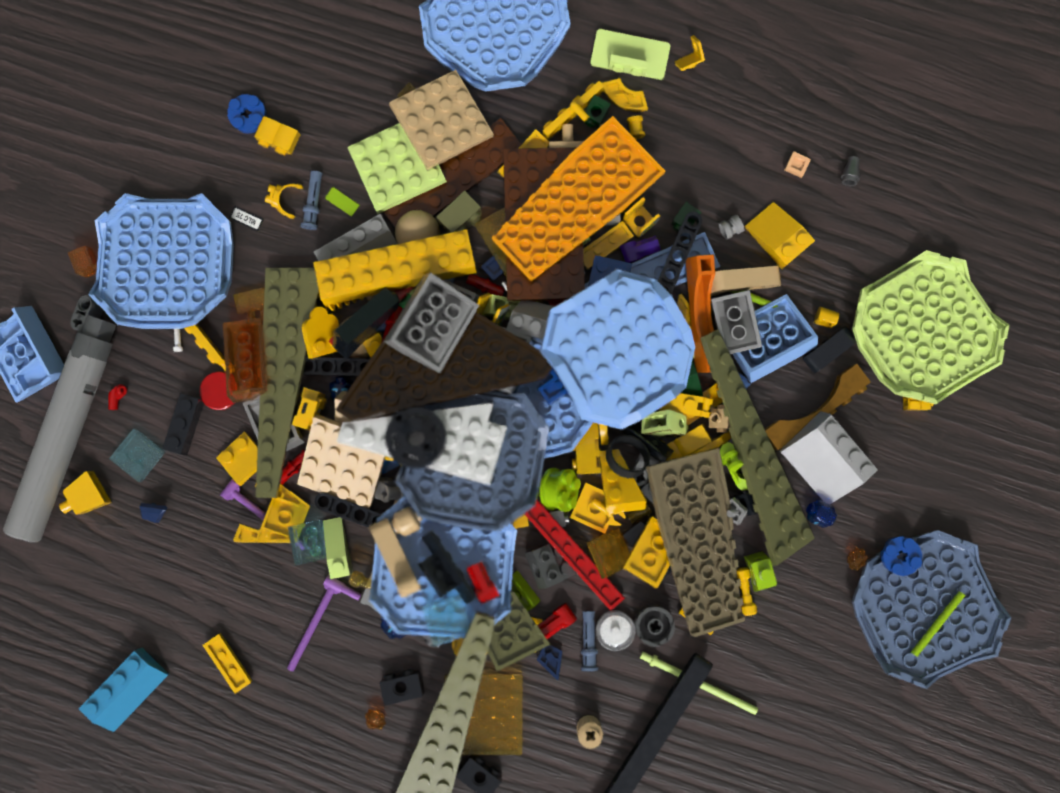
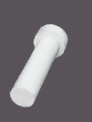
M174 329V352L183 351L180 329Z

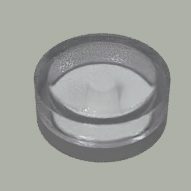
M607 611L599 617L596 623V636L600 644L608 650H624L631 645L635 638L634 623L622 611Z

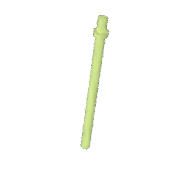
M642 651L639 657L648 662L650 666L653 667L655 665L677 677L682 672V670L658 659L656 655L652 656ZM705 681L700 687L754 715L758 711V707Z

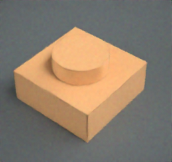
M793 151L784 170L802 178L811 159Z

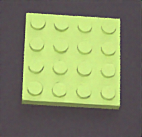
M400 123L348 147L377 214L446 183L439 165L429 170L425 168Z

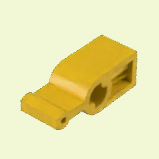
M701 424L685 435L666 444L674 450L673 454L666 461L687 456L712 442V438L705 426Z

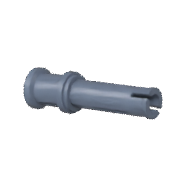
M311 171L307 203L302 210L304 217L300 227L308 230H317V214L320 213L317 206L323 173Z
M582 611L583 648L581 654L583 655V666L581 671H598L596 666L598 650L595 648V611Z

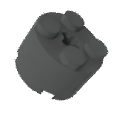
M649 604L644 605L636 613L634 629L642 642L649 646L657 647L671 640L675 632V623L671 614L664 607ZM656 621L658 627H654L652 629L650 623H654Z

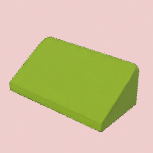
M519 571L512 574L511 589L528 612L540 602V599Z

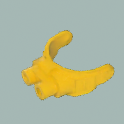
M269 184L267 191L270 193L266 195L264 202L270 203L281 214L294 219V215L285 212L281 208L279 195L285 188L296 187L303 189V186L300 184H287L284 186Z

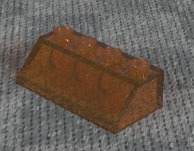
M262 318L223 323L227 396L233 403L254 400L267 392Z

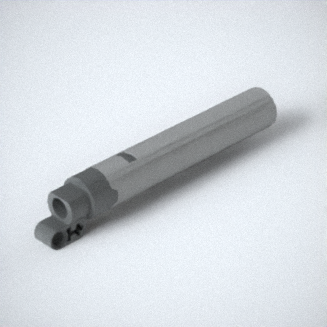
M88 295L79 298L70 324L74 330H77L3 528L5 534L16 539L28 542H39L42 539L113 346L110 341L116 325L100 319L103 309Z

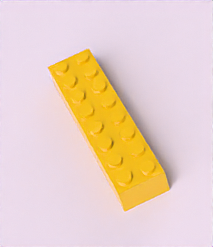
M467 229L313 262L320 299L325 306L377 295L385 287L389 291L414 287L419 284L423 275L432 273L441 280L477 273Z

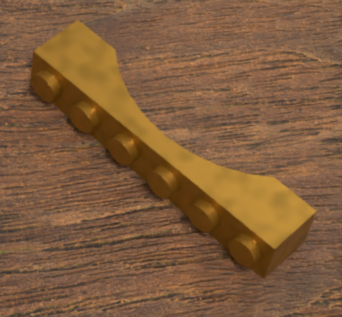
M858 364L850 366L836 377L829 397L816 411L797 420H778L765 428L774 451L781 450L820 411L833 415L837 412L835 408L839 405L845 406L852 401L851 397L854 394L860 395L868 389L866 386L871 382Z

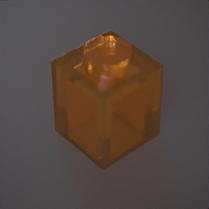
M85 245L68 252L76 274L85 278L95 275L97 259L92 248Z

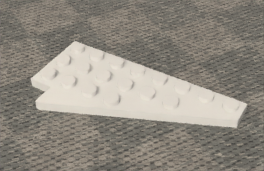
M488 403L432 411L441 419L445 426L447 445L442 456L434 464L426 468L490 485L507 431L506 426L489 422L493 404ZM392 416L344 422L336 442L392 458L385 443L386 429L392 420ZM420 432L413 433L409 439L410 444L414 446L420 445L424 441V435Z

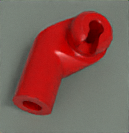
M119 384L109 392L108 410H118V401L127 393L125 385Z

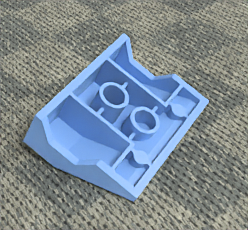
M32 306L14 307L12 309L14 314L7 321L0 323V374L15 402H20L57 381L64 367L59 354Z

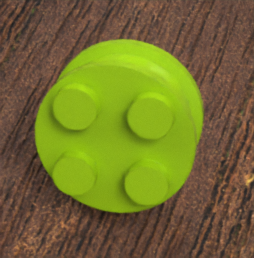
M549 468L544 473L539 492L541 503L547 510H556L558 508L562 512H569L576 507L581 481L577 478L575 472L571 469L560 471L558 468Z

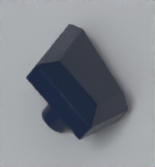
M141 503L139 506L141 518L154 523L160 522L168 508L156 503Z
M548 645L541 649L536 660L556 680H559L562 650Z

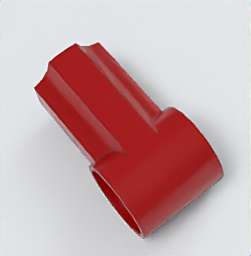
M482 561L466 568L481 605L499 597L494 582L490 580Z
M567 603L559 606L552 612V615L537 625L546 639L556 634L562 628H567L578 619Z

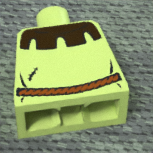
M672 410L653 412L642 419L641 433L664 438L685 435L688 432L686 415Z

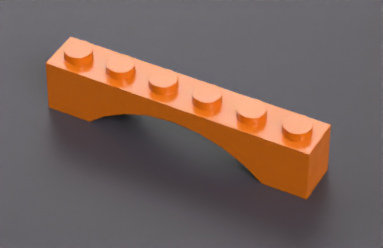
M714 254L693 256L686 259L691 327L695 344L694 360L697 373L711 372L700 338L714 331L711 317V289L715 277Z

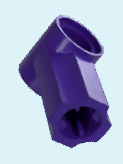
M656 236L638 242L631 241L620 246L623 258L627 263H634L661 251Z

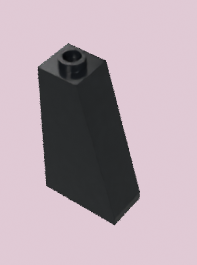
M385 287L334 330L332 346L347 359L398 309L400 300L397 294Z

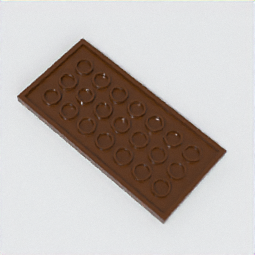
M577 147L503 149L505 223L511 219L515 212L528 201V198L541 187V184L554 173L556 168ZM583 242L533 281H530L506 256L507 301L568 300L585 290Z

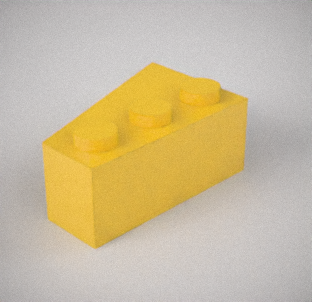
M598 423L592 424L573 450L575 451V459H572V470H576V474L601 473Z
M619 449L612 450L615 461L623 468L629 470ZM600 451L599 464L601 467L606 514L645 510L646 500L635 479L625 478L616 474L606 461V451Z

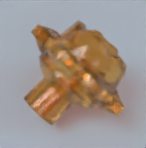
M855 548L854 551L849 553L847 563L850 569L858 571L862 566L866 565L868 556L865 554V550Z
M369 709L364 716L369 729L382 730L383 726L386 725L385 715L379 710Z

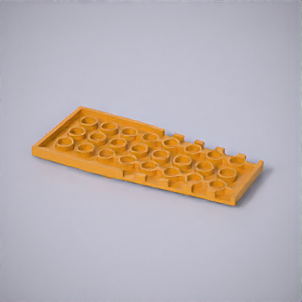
M612 116L556 168L554 173L541 184V187L528 198V201L515 212L508 222L506 221L495 236H492V241L530 281H533L622 213L663 176L666 171Z

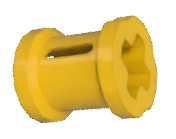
M638 115L627 118L626 121L629 124L630 134L635 139L645 137L646 135L642 128L643 116Z

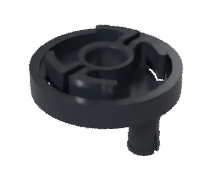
M419 407L395 412L397 415L393 414L385 433L386 447L392 458L398 464L410 469H422L434 464L442 456L447 445V432L441 419L434 412ZM415 432H420L424 435V441L418 446L411 445L409 442L410 436Z

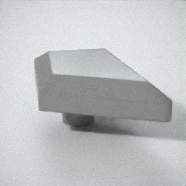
M734 497L730 500L731 509L727 511V516L729 518L732 517L733 523L740 525L748 510Z

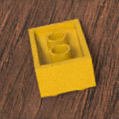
M774 202L745 226L748 232L781 269L815 241L801 224Z

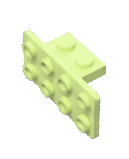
M599 29L596 33L591 65L615 72H624L634 76L662 80L665 75L670 44Z

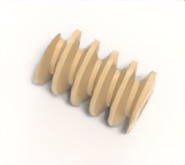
M587 715L578 721L577 734L581 745L590 749L599 746L603 737L599 720L594 716Z

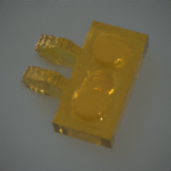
M265 287L233 295L237 313L248 312L251 325H256L255 310L260 311V318L263 321Z

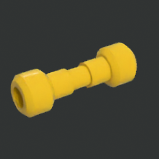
M749 568L736 569L737 579H740V589L743 595L742 614L744 616L754 615L757 613V606L752 601L748 579L751 577Z

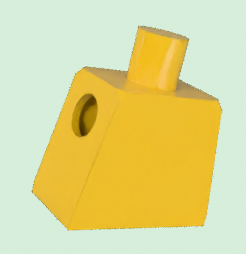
M86 471L63 490L67 500L60 503L59 508L64 514L73 510L78 515L110 504L112 501L95 472Z

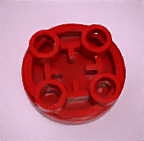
M213 372L207 375L200 385L201 400L206 406L214 410H226L233 406L241 391L236 379L225 372Z

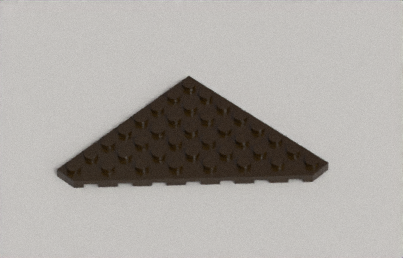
M475 312L440 373L386 344L384 339L335 410L352 422L403 411L408 408L427 406L547 379L553 367L539 349Z

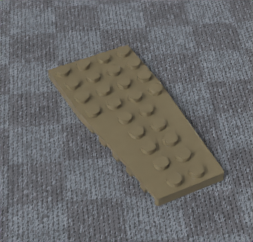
M719 448L646 466L658 526L690 635L697 637L744 622L745 617L742 616L741 609L743 598H740L739 593L741 582L740 579H737L736 570L739 566L734 554L736 542L732 538V530H734L733 519L727 516V511L731 509Z

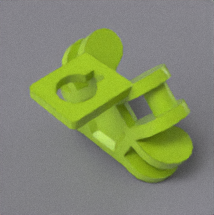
M726 442L720 448L722 464H726L736 486L741 490H748L743 473H739L742 471L741 466H743V462L738 459V452L734 450V445Z

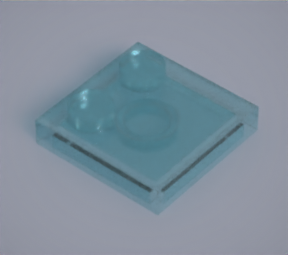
M132 429L109 459L136 481L142 482L164 455L165 451L137 429Z
M323 520L288 527L295 566L326 559Z
M460 594L421 606L433 646L466 636L470 625Z

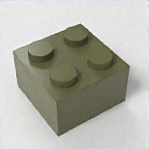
M464 191L437 216V220L446 233L468 230L471 226L475 227L482 220L480 218L482 211L481 207Z

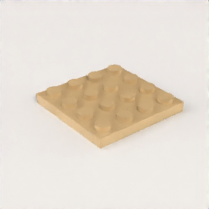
M456 70L389 102L390 108L427 170L492 138L494 135Z
M316 414L313 418L297 484L320 493H328L370 509L385 456L337 443L342 424Z

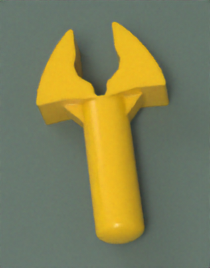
M594 499L591 505L606 514L605 504ZM624 512L606 514L609 519L606 523L609 525H621V523L614 520L612 514H619L626 519Z

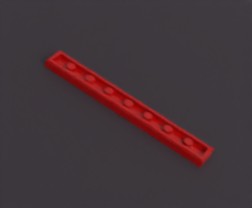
M537 499L535 507L524 515L610 611L614 609L625 597Z

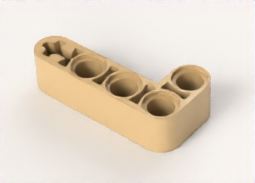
M779 266L716 271L712 283L711 296L720 295L725 292L781 286Z
M386 518L369 526L402 599L421 590L388 519Z

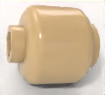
M408 506L395 512L391 523L398 535L408 536L420 529V522L423 519L417 515L413 508Z

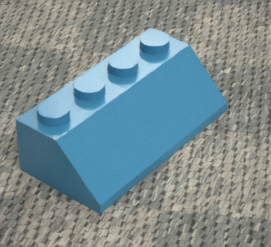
M139 648L133 651L86 700L79 710L92 723L114 732L161 684L169 673L143 648Z

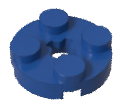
M240 95L229 102L228 119L240 132H256L263 116L267 117L264 104L254 95ZM245 110L252 111V114H249V118L243 115Z
M896 536L890 538L885 543L881 551V561L884 567L893 574L907 576L921 567L922 552L919 545L913 539ZM899 551L906 554L905 560L897 559Z

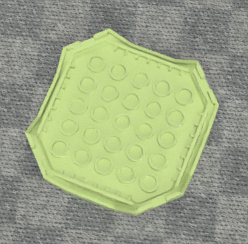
M926 250L906 264L860 290L852 329L858 349L880 382L896 395L937 404L950 394L1002 364L1005 352L1003 350L1004 341L1007 339L1009 324L990 310L971 282L966 260L955 257L948 258L940 256L939 253Z

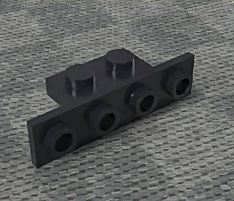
M431 530L422 539L432 555L420 562L418 566L440 598L455 588L465 604L472 602L477 598L473 587L467 583L462 571L457 568L452 560V556L441 544L440 538Z

